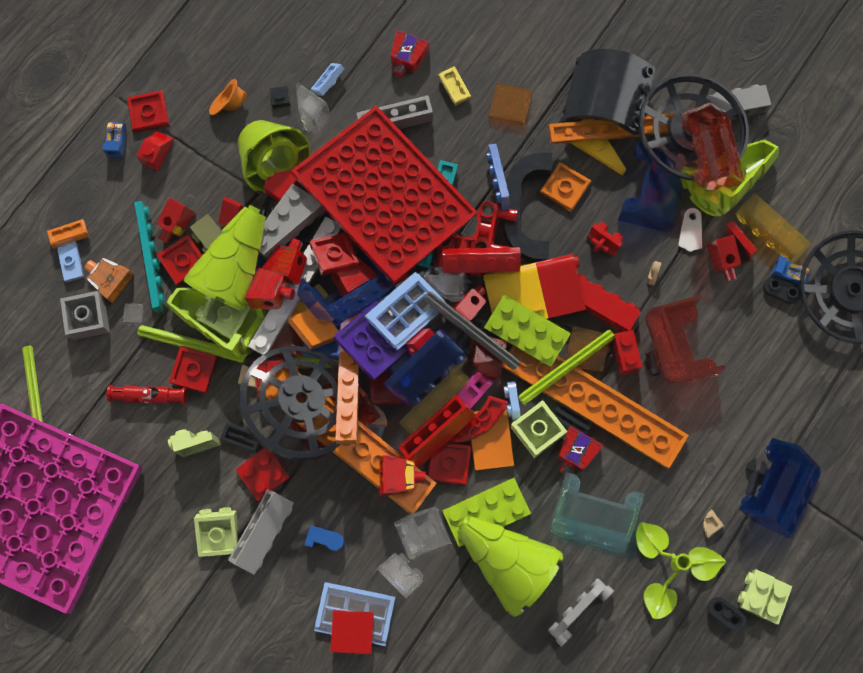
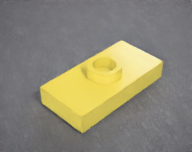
M455 66L438 74L454 106L471 99V95Z

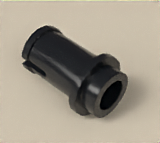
M657 350L645 353L650 368L649 373L652 376L662 374L664 367L660 364Z

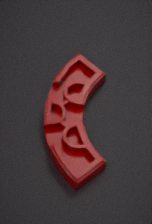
M489 396L485 405L476 414L477 416L447 443L467 442L485 434L502 417L508 401Z

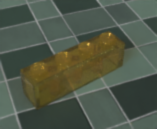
M755 193L735 214L738 220L748 225L757 237H761L770 249L776 250L780 256L788 258V261L792 263L812 245L810 241Z
M458 366L455 367L399 423L410 434L414 433L458 394L471 379Z

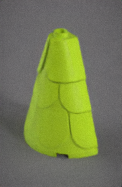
M766 140L748 144L742 158L726 174L708 181H690L681 178L680 180L684 189L688 188L692 196L689 198L699 209L711 216H722L729 212L748 190L754 186L757 180H760L778 158L779 146ZM737 151L723 152L713 162V165L718 171L722 170L731 162ZM683 166L682 174L689 176L711 175L705 166Z
M251 205L248 208L244 207L223 228L222 233L190 269L184 281L199 292L245 312L248 305L245 296L255 275L258 251L261 248L266 217L259 214L260 210Z
M176 288L174 293L169 296L167 304L171 311L189 326L200 331L206 338L211 339L227 353L241 358V356L246 357L254 351L248 345L270 310L250 309L237 333L229 340L196 321L198 318L195 315L201 305L204 307L208 301L205 299V294L194 288Z
M472 516L464 517L458 524L459 529L457 533L472 560L478 564L504 609L513 617L522 614L524 611L522 608L525 605L530 607L540 597L559 569L556 565L557 562H561L563 559L562 552L555 547L530 539L525 535L506 530L503 526Z

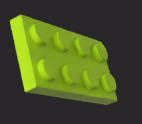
M505 295L501 298L484 327L486 330L549 367H552L571 333Z
M514 478L442 511L458 547L464 546L457 533L459 529L458 524L464 517L472 516L505 527L531 514Z

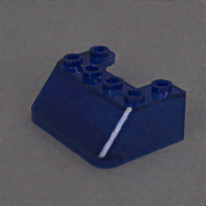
M359 246L356 256L377 274V277L348 295L342 297L338 289L324 298L304 278L300 280L297 295L317 319L336 324L343 323L391 292L393 283Z
M440 329L383 385L407 407H415L424 400L422 395L425 391L429 393L436 387L434 382L439 378L443 380L451 372L449 370L454 364L459 366L466 359L464 355L467 351L446 330Z
M772 438L765 449L767 459L772 464L765 474L763 484L757 491V497L748 494L741 500L739 510L757 524L781 536L791 538L817 485L821 468L801 446Z

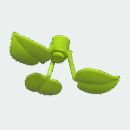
M644 522L638 525L636 544L641 554L652 559L659 553L672 559L671 568L674 570V573L664 586L659 583L651 584L645 589L643 595L644 604L651 617L661 619L670 614L676 606L677 594L674 590L667 587L679 573L691 567V574L696 579L708 581L717 575L721 567L726 563V560L718 553L704 547H696L689 551L688 555L680 554L676 556L675 554L665 553L662 550L666 549L669 544V537L666 531L657 525Z

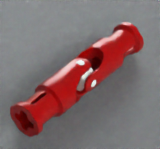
M109 385L106 396L108 402L124 401V403L144 402L155 404L179 402L185 405L187 402V388L113 387V385ZM152 391L158 392V395L155 398L153 397Z

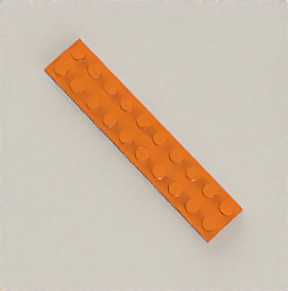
M513 345L509 353L520 361L519 366L512 370L502 362L501 367L532 386L566 360L557 356L552 367H549ZM578 367L543 391L544 394L564 404L666 469L670 468L689 436Z
M288 367L275 373L273 377L284 382L291 375ZM268 383L265 398L268 400L275 399L279 388ZM296 395V400L298 402H306L304 396ZM326 397L324 407L334 414L336 402L330 397ZM321 414L312 420L315 430L320 429L329 422ZM360 421L357 423V444H341L332 451L378 489L380 458L383 455L406 459ZM297 423L306 430L304 423ZM333 425L330 430L316 437V439L325 446L333 443L336 440V425ZM426 475L425 483H415V490L411 493L388 497L413 515L436 485V482Z

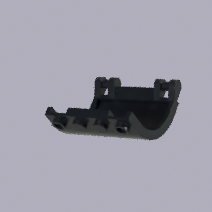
M594 49L582 53L581 56L576 58V68L573 69V78L566 104L562 111L564 114L560 118L559 123H568L579 119H598L616 124L632 135H639L640 109L651 90L656 68L644 59L621 50Z

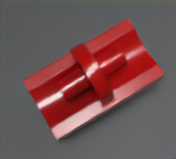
M603 222L598 225L594 224L586 237L596 246L593 251L597 253L601 249L614 257L622 245L623 236L619 233H614L613 236L607 232L609 229L608 225Z

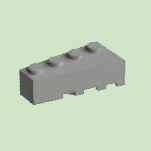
M292 184L265 220L258 256L267 261L276 246H286L287 242L298 236L300 231L312 224L314 219L326 211L310 194Z

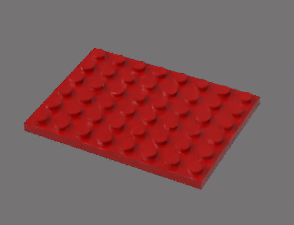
M377 106L373 107L291 170V174L393 284L472 220L478 213Z

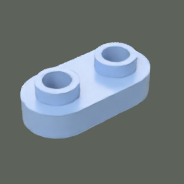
M512 381L507 382V386H504L505 398H509L510 405H507L508 417H512V420H517L520 418V408L516 383Z

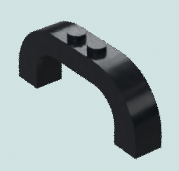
M538 152L523 157L512 167L507 177L506 185L509 193L510 209L518 210L517 221L500 219V221H504V235L510 248H520L521 259L529 263L549 259V241L532 240L522 232L520 228L521 187L529 178L551 176L552 152Z

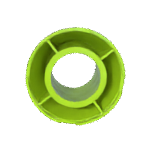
M258 120L250 123L242 130L238 138L244 180L253 190L263 191L264 193H266L264 183L268 177H272L275 172L294 169L307 159L311 153L309 141L301 131L269 121Z

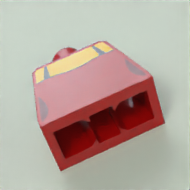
M169 197L157 221V225L163 228L158 239L168 243L173 234L181 237L196 213Z
M383 455L380 458L379 497L411 493L415 490V483H425L426 473L415 471L414 461Z

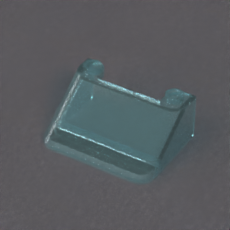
M566 472L563 475L551 521L552 532L560 537L620 553L628 548L644 494L640 492L629 493L625 498L624 505L580 493L579 478L575 474Z

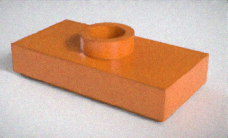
M83 219L47 231L53 249L89 237Z

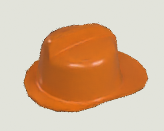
M232 79L213 101L209 109L210 115H215L222 109L234 111L243 104L247 94L237 86L236 79Z

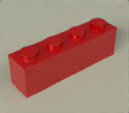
M520 248L443 249V273L521 272Z
M579 274L578 277L586 307L584 311L621 332L630 331L641 313L638 307L632 303L627 304L621 300L622 298L619 295L608 293L603 286L599 284L594 285L588 281L587 277Z
M456 394L402 442L398 448L407 460L414 461L415 466L419 468L477 415Z

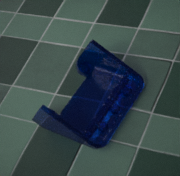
M638 141L633 156L648 160L640 199L630 197L623 202L618 221L664 232L670 231L674 227L683 190L680 178L675 177L658 166L647 153L643 143ZM657 148L652 149L654 154L664 164L673 170L675 169L676 162L669 159Z

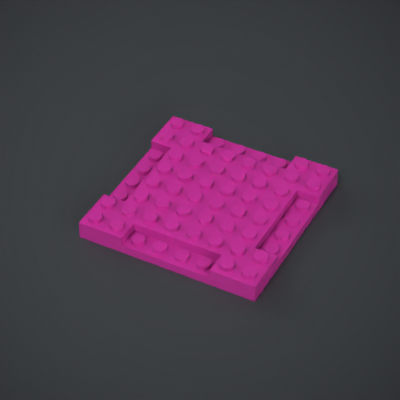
M1 403L0 583L65 614H71L90 577L88 573L123 502L126 503L143 467Z

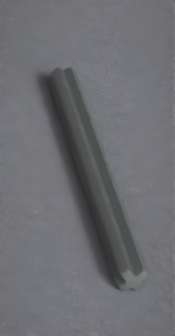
M430 291L424 297L425 302L508 367L514 370L519 366L520 361L433 292Z

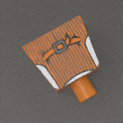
M102 258L98 264L90 260L85 265V270L90 272L87 280L112 304L134 276L129 269L105 258Z

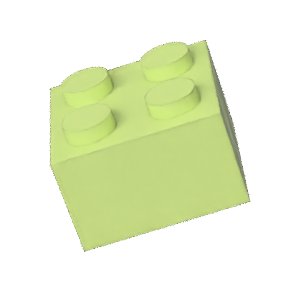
M543 400L514 421L510 427L534 459L567 433L566 429Z

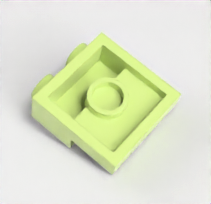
M206 295L205 299L208 301L204 307L201 305L195 315L198 318L196 321L231 340L250 310L249 305H247L244 312Z
M184 429L175 432V435L168 439L171 451L174 450L176 454L182 457L220 446L219 439L211 432L208 433V431H202L194 435L192 432Z
M230 507L221 508L219 512H211V509L200 510L199 514H196L194 517L198 557L232 554L238 543L236 510L231 511Z
M756 569L748 572L745 578V583L747 584L745 591H741L738 597V602L740 603L738 608L774 624H779L792 586Z

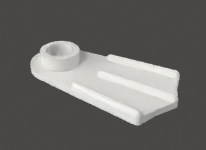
M695 208L688 209L684 214L678 244L679 247L689 252L702 249V218L700 211ZM693 214L695 216V220H691L689 218V215Z

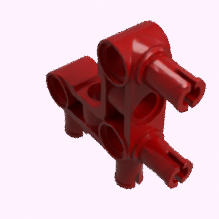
M491 201L483 202L477 214L478 224L476 233L471 237L460 236L457 233L453 234L449 238L448 245H440L435 249L437 258L434 268L443 271V249L478 248L480 244H486V248H510L495 245L494 239L497 224L500 219L517 221L518 210L509 209L502 211L500 204H494ZM488 207L494 208L491 215H485V210ZM471 273L472 276L482 277L483 274Z

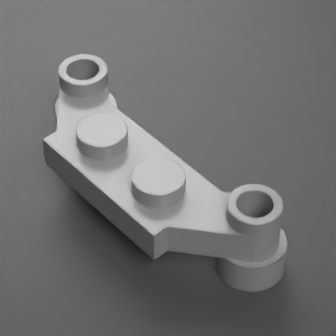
M599 578L590 586L592 590L588 594L584 591L576 600L578 604L574 608L570 606L562 614L564 619L561 623L555 622L548 630L557 639L556 642L561 647L572 636L567 628L597 597L604 603L614 592L609 585L606 586Z

